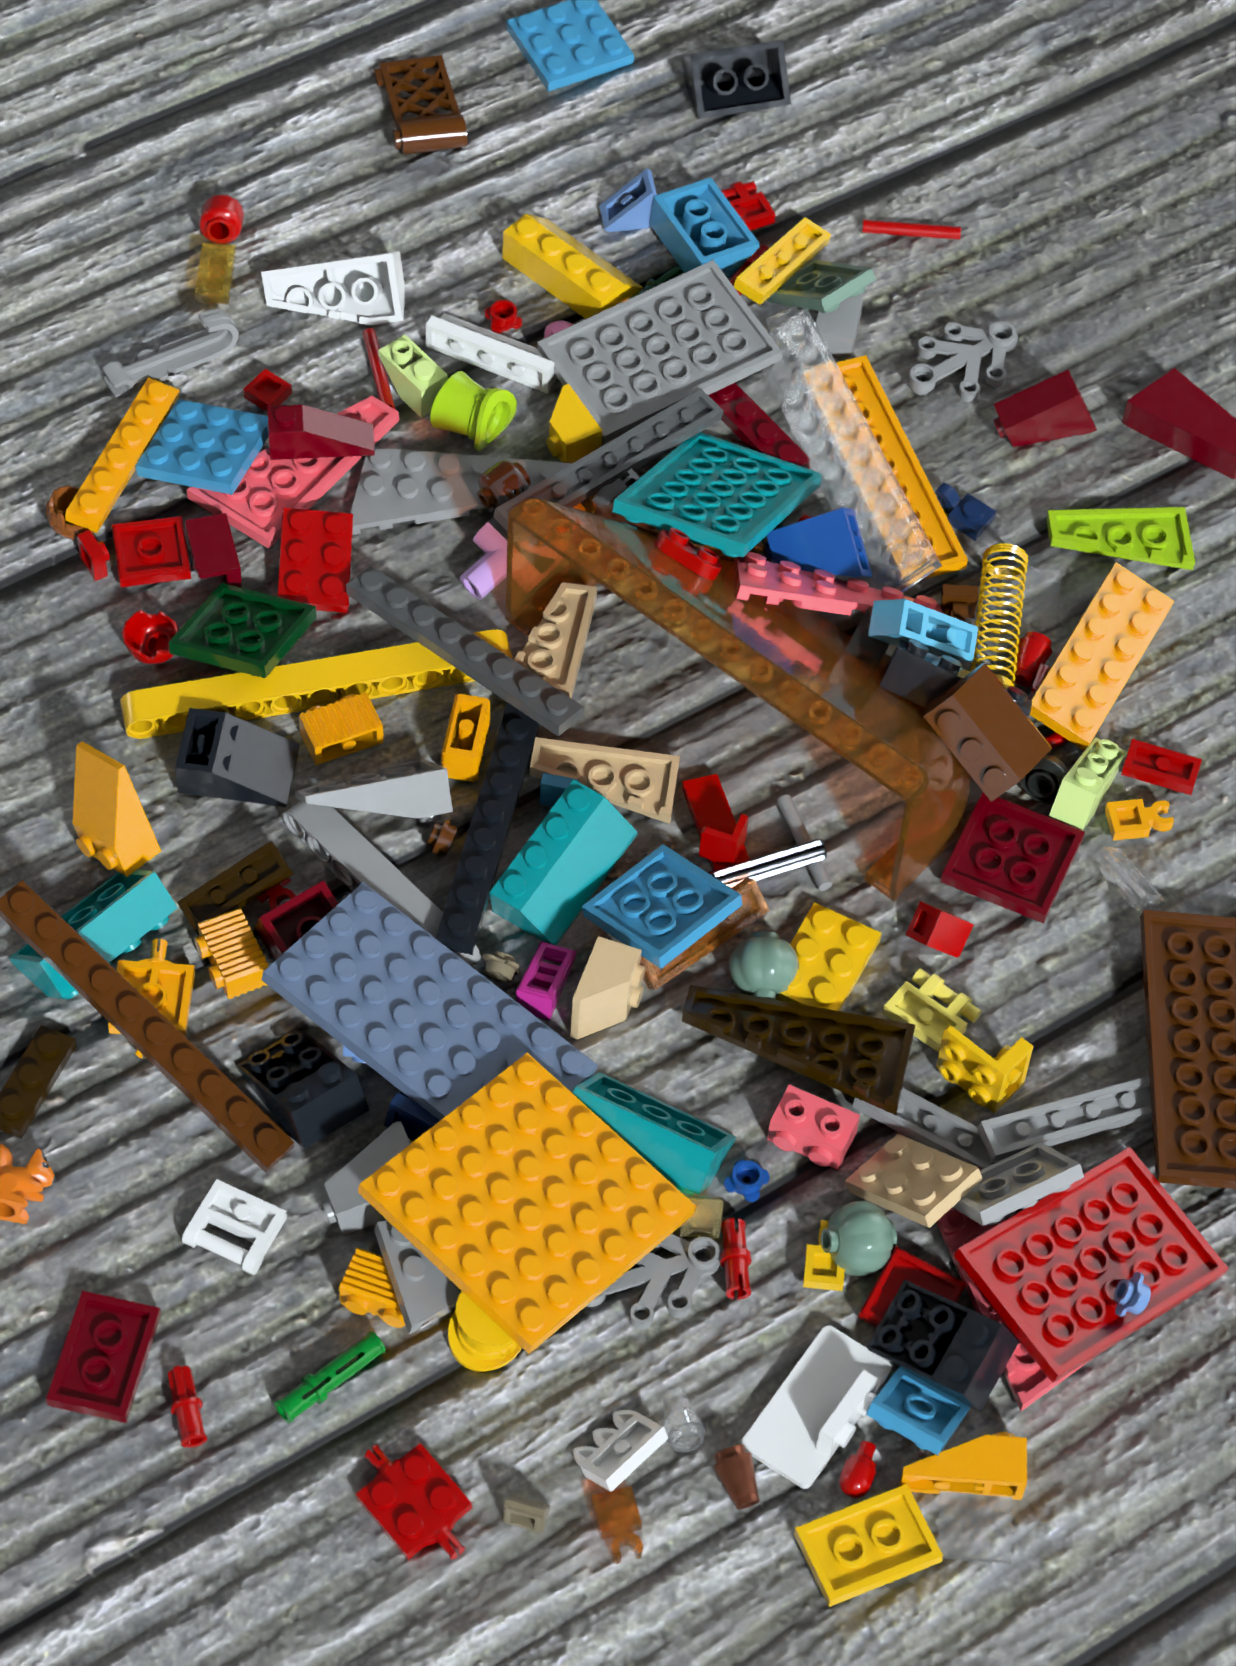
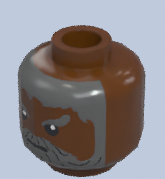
M502 460L480 475L478 480L480 490L477 491V495L487 509H495L528 490L531 480L519 463Z

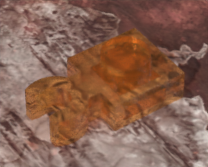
M632 1486L615 1489L612 1492L606 1491L591 1495V1504L601 1539L613 1537L611 1557L614 1563H621V1551L619 1549L623 1546L632 1547L635 1551L636 1559L642 1558V1540L638 1535L632 1533L642 1528V1521Z

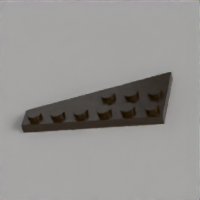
M690 985L683 1008L682 1022L897 1115L914 1038L915 1024Z

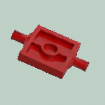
M419 1443L403 1457L392 1462L378 1445L372 1446V1451L368 1449L364 1457L369 1460L378 1473L370 1483L355 1494L356 1498L406 1559L409 1560L424 1547L437 1542L450 1556L451 1560L458 1557L457 1553L461 1555L465 1547L461 1545L450 1531L460 1518L473 1509L472 1502L425 1447Z

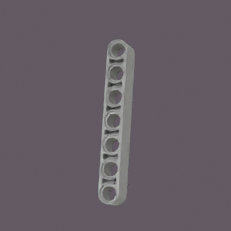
M299 801L283 812V820L290 832L351 891H354L364 882L436 938L443 912L333 807L306 804ZM476 945L473 955L454 952L470 966L475 965L481 959L480 951Z

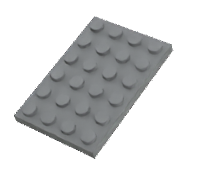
M714 260L537 342L538 351L542 357L554 362V374L563 386L568 383L603 430L602 441L604 444H607L699 389L710 395L782 360V350Z

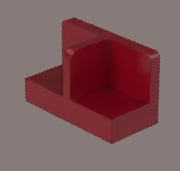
M222 513L186 520L185 527L191 547L192 563L197 571L198 578L204 579L224 575L226 584L242 588L241 567L227 514Z

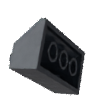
M900 639L884 668L879 686L922 707H926L929 702L969 674L970 671L961 668L962 664L950 656L942 655L940 658L929 653V648L916 640L910 639L906 642ZM1009 686L1006 690L1024 713L1029 716L1032 701L1027 699L1028 695L1024 691Z

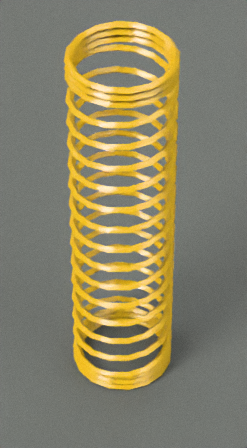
M999 543L988 547L983 553L982 576L980 577L981 584L979 586L980 593L978 595L979 602L977 604L978 611L976 613L977 620L975 622V626L978 627V634L975 646L976 651L974 652L973 662H971L970 672L973 671V668H977L975 666L977 663L981 665L982 662L980 661L984 659L1007 661L1011 664L1008 667L1000 665L987 666L991 670H1006L1010 673L1007 676L994 674L1001 684L1008 689L1009 686L1014 687L1013 683L1015 681V664L1017 663L1016 655L1018 654L1017 646L1019 645L1018 637L1020 636L1019 628L1021 626L1020 619L1022 617L1021 610L1023 608L1022 601L1024 599L1023 592L1025 590L1024 583L1026 581L1025 574L1028 567V555L1016 545ZM1005 551L1017 554L1023 559L1024 563L1010 556H999L987 560V558L992 553ZM998 559H1011L1019 562L1021 566L1018 568L1009 565L993 566L990 562ZM997 578L1006 581L1017 580L1020 582V584L1016 586L1008 583L993 584L991 581H989V579ZM997 587L999 589L1007 590L1016 589L1019 591V593L1015 595L1007 592L993 593L990 590H988V588ZM987 597L1016 598L1018 602L1013 604L1006 601H990ZM985 599L989 603L983 604V600ZM993 604L998 607H1015L1017 611L1013 613L1005 610L991 611L986 606ZM984 608L988 612L982 613V609ZM991 613L997 616L1012 615L1016 620L1010 622L1004 619H988L985 615ZM983 617L987 621L981 622V618ZM990 622L997 625L1011 624L1015 629L1009 631L1002 628H987L984 624ZM982 626L986 630L980 631V627ZM990 631L996 634H1011L1014 638L1008 640L1001 637H986L983 633ZM979 636H982L985 639L979 640ZM989 640L995 643H1010L1013 647L1009 649L999 646L988 647L982 642ZM981 645L984 648L979 650L977 647ZM985 650L1009 652L1012 656L1008 658L997 655L986 656L981 652ZM980 654L983 657L978 659L976 656Z

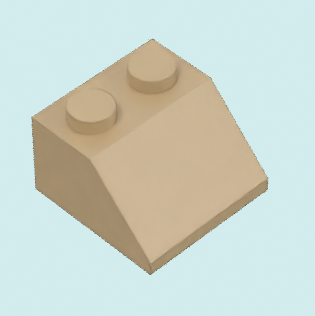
M598 936L573 996L571 1038L578 1040L623 1022L627 1019L631 1007L638 1008L643 995L644 986H641L646 969L645 966L640 965L641 949Z

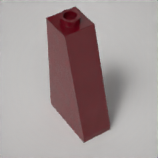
M1173 368L1127 400L1122 420L1125 426L1231 479L1236 478V418L1176 368Z

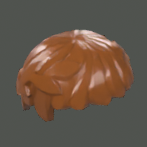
M67 485L58 487L53 491L50 500L46 504V517L49 525L56 533L67 539L74 540L75 538L77 539L78 534L88 531V529L65 521L66 510L80 489Z

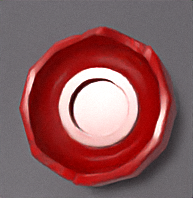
M140 610L125 621L122 637L127 650L137 661L144 664H159L166 662L174 656L170 654L169 641L179 631V627L174 620L166 616L162 611H159L157 614H147Z

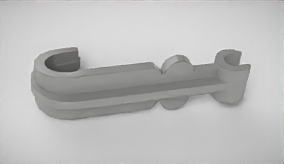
M213 309L199 314V319L206 330L162 345L158 353L152 349L143 350L138 354V361L126 366L117 361L110 362L102 368L107 375L103 379L115 398H122L132 392L136 383L144 381L148 377L163 382L167 379L168 372L176 374L228 353L238 341L239 332L232 317L222 309Z

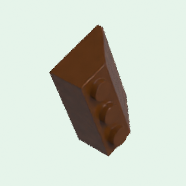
M985 662L937 696L925 707L923 716L991 802L1020 782L1052 749L1051 745Z

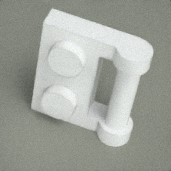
M216 1179L183 1234L182 1242L193 1248L197 1245L242 1265L243 1271L255 1275L262 1264L266 1252L286 1221L287 1212ZM210 1223L252 1242L253 1245L248 1251L206 1232L204 1229Z

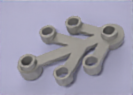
M1004 321L993 323L987 330L966 327L959 323L951 322L944 328V341L936 340L930 336L919 339L917 354L921 358L932 359L936 354L953 357L934 367L927 364L913 366L909 375V386L912 391L919 395L928 394L934 389L938 380L966 366L965 377L960 383L958 395L965 402H974L978 399L980 385L977 381L981 357L992 352L991 366L986 370L985 383L992 388L1003 386L1006 378V370L1004 369L1006 352L1012 351L1016 347L1018 335L1015 328L1010 323ZM963 339L979 342L973 346L960 344Z
M670 1234L653 1250L663 1247L678 1256L664 1259L649 1252L636 1263V1265L641 1267L624 1273L591 1301L587 1307L600 1305L605 1300L606 1295L648 1283L639 1302L631 1307L629 1316L630 1323L634 1328L639 1330L647 1329L653 1323L654 1308L671 1275L686 1271L679 1289L672 1292L667 1301L669 1314L675 1318H683L691 1310V1297L702 1276L711 1275L721 1267L720 1254L722 1250L713 1239L708 1237H698L689 1242ZM698 1255H706L710 1260L702 1262L697 1260L696 1257ZM676 1300H681L685 1302L686 1306L676 1308L672 1303ZM637 1312H645L649 1317L645 1320H640L635 1317V1314Z

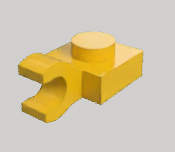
M821 1220L818 1245L807 1244L803 1287L843 1291L845 1269L840 1268L838 1265L836 1266L831 1258V1254L824 1252L822 1249L821 1233L824 1229H828L829 1221Z

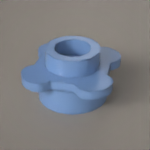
M1135 1272L1129 1280L1123 1279L1118 1283L1114 1292V1300L1118 1302L1115 1308L1116 1315L1123 1317L1127 1311L1137 1315L1146 1308L1151 1290L1147 1284L1142 1283L1144 1280L1142 1273Z

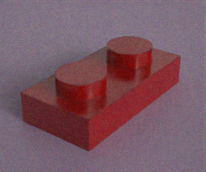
M1132 739L1121 775L1192 795L1202 759Z

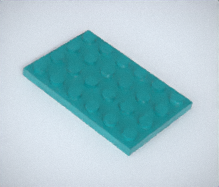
M699 432L680 444L616 497L612 512L624 516L627 521L654 526L659 532L661 530L669 531L671 527L676 528L690 537L689 541L693 544L700 546L708 545L720 549L727 556L744 557L820 486L822 473Z

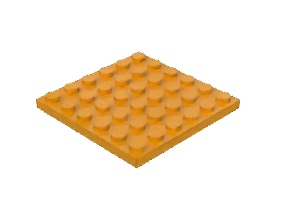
M529 1053L519 1058L362 1181L358 1188V1193L528 1354L691 1218L697 1207Z

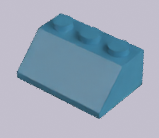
M711 177L653 196L650 225L684 273L714 260L727 279H729L759 248L760 243Z

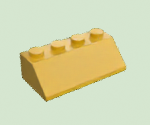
M525 214L503 231V259L585 319L617 305L623 299L629 298L643 289L641 285L549 219Z

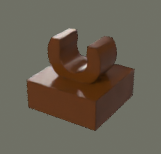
M943 584L939 602L943 614L964 622L965 618L974 619L978 602V586Z

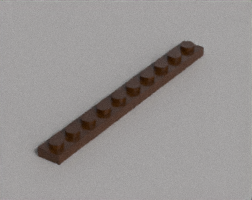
M23 880L0 898V917L265 1173L294 1148L295 1142Z

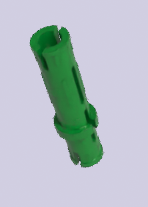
M370 1331L365 1337L339 1354L313 1375L308 1373L302 1377L300 1385L280 1400L274 1402V1406L282 1419L287 1423H291L297 1416L315 1403L321 1405L328 1399L327 1394L355 1375L377 1356L386 1352L381 1339L373 1331ZM358 1355V1358L356 1360H354L352 1363H350L337 1374L335 1373L339 1368H341L343 1365H345L347 1362H349L351 1359ZM323 1380H325L324 1384H322L320 1387H318L302 1399L303 1395H305L307 1392H309L311 1389H313Z

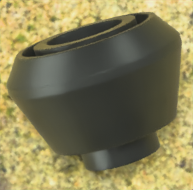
M1046 755L1020 782L1024 791L1034 800L1042 803H1054L1061 782L1068 773L1067 768L1060 759Z

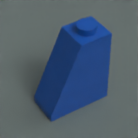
M843 507L773 530L767 535L768 542L765 544L767 556L770 557L773 563L780 564V561H789L799 565L801 570L810 572L819 569L839 576L861 579L873 577L854 509Z

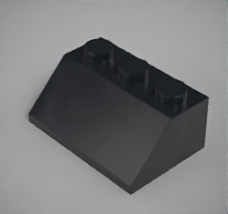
M783 40L681 55L686 89L697 119L791 105Z

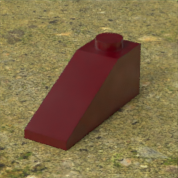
M306 405L267 406L270 460L375 455L373 424Z

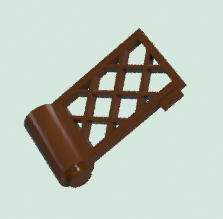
M442 55L379 63L380 69H374V75L377 85L384 86L396 125V130H392L395 150L400 149L402 155L467 147L465 119L463 114H460ZM438 68L433 75L422 72L424 69ZM398 72L406 74L401 80L389 75ZM414 78L424 82L420 88L409 83ZM433 86L443 90L439 96L428 91ZM404 91L412 96L405 100L397 95ZM420 99L431 103L427 108L416 105ZM441 107L451 113L440 115L435 113V111ZM407 111L418 115L416 118L402 120V116Z

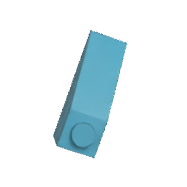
M907 599L877 600L873 603L868 636L897 646L900 639L906 642L912 639L926 645L929 648L928 652L938 656L947 655L956 660L973 662L978 627Z

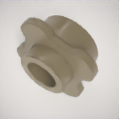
M494 951L493 955H483V959H485L483 973L486 976L501 982L510 983L514 975L520 974L519 964L515 963L513 956L500 951Z

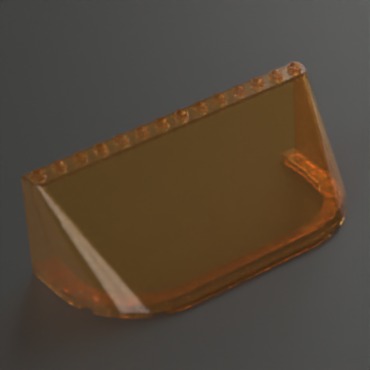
M539 498L523 500L508 513L505 620L529 636L534 626L538 627L543 619L544 610L562 582L595 586L600 583L906 801L899 840L866 872V882L894 901L949 845L958 831L966 811L970 795L971 776L923 717L925 707L879 686L885 668L882 665L884 660L882 657L816 611L796 607L791 603V600L784 599L783 602H779V605L768 604L764 602L763 598L754 594H750L748 600L736 599L733 561L719 556L718 561L721 563L722 569L715 580L703 578L664 554L654 545L660 533L659 531Z

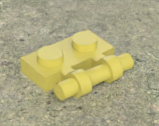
M920 968L912 978V981L921 986L920 989L906 981L884 1005L882 1014L893 1021L915 1024L914 1036L939 1053L944 1029L951 1025L964 1034L968 1023L960 1017L963 1015L975 1023L980 1017L982 1010L971 1003L972 999L964 993L957 994L944 985V979L936 974L931 976ZM937 997L942 1002L947 1004L948 1007H943L941 1004H939L932 998Z

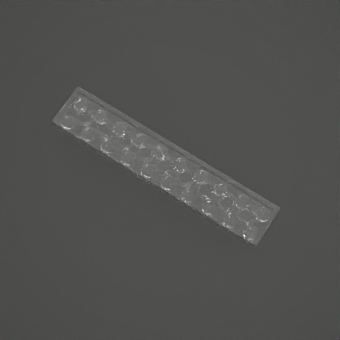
M803 308L769 333L782 350V360L762 369V372L801 449L806 453L811 469L822 473L820 486L832 510L843 507L855 510L873 576L868 578L871 587L880 590L883 587H892L905 592L942 565L811 314Z

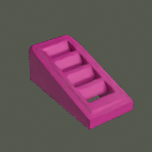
M541 941L516 990V1002L536 1017L546 1020L551 1019L576 958V951ZM543 959L560 963L561 966L544 962Z

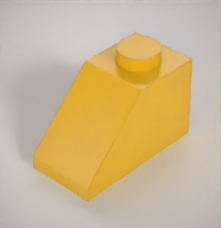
M568 383L562 387L549 421V437H547L546 442L550 453L554 457L558 456L562 463H574L602 446L603 430Z

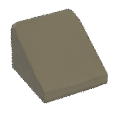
M512 1494L504 1502L503 1522L543 1533L550 1505Z

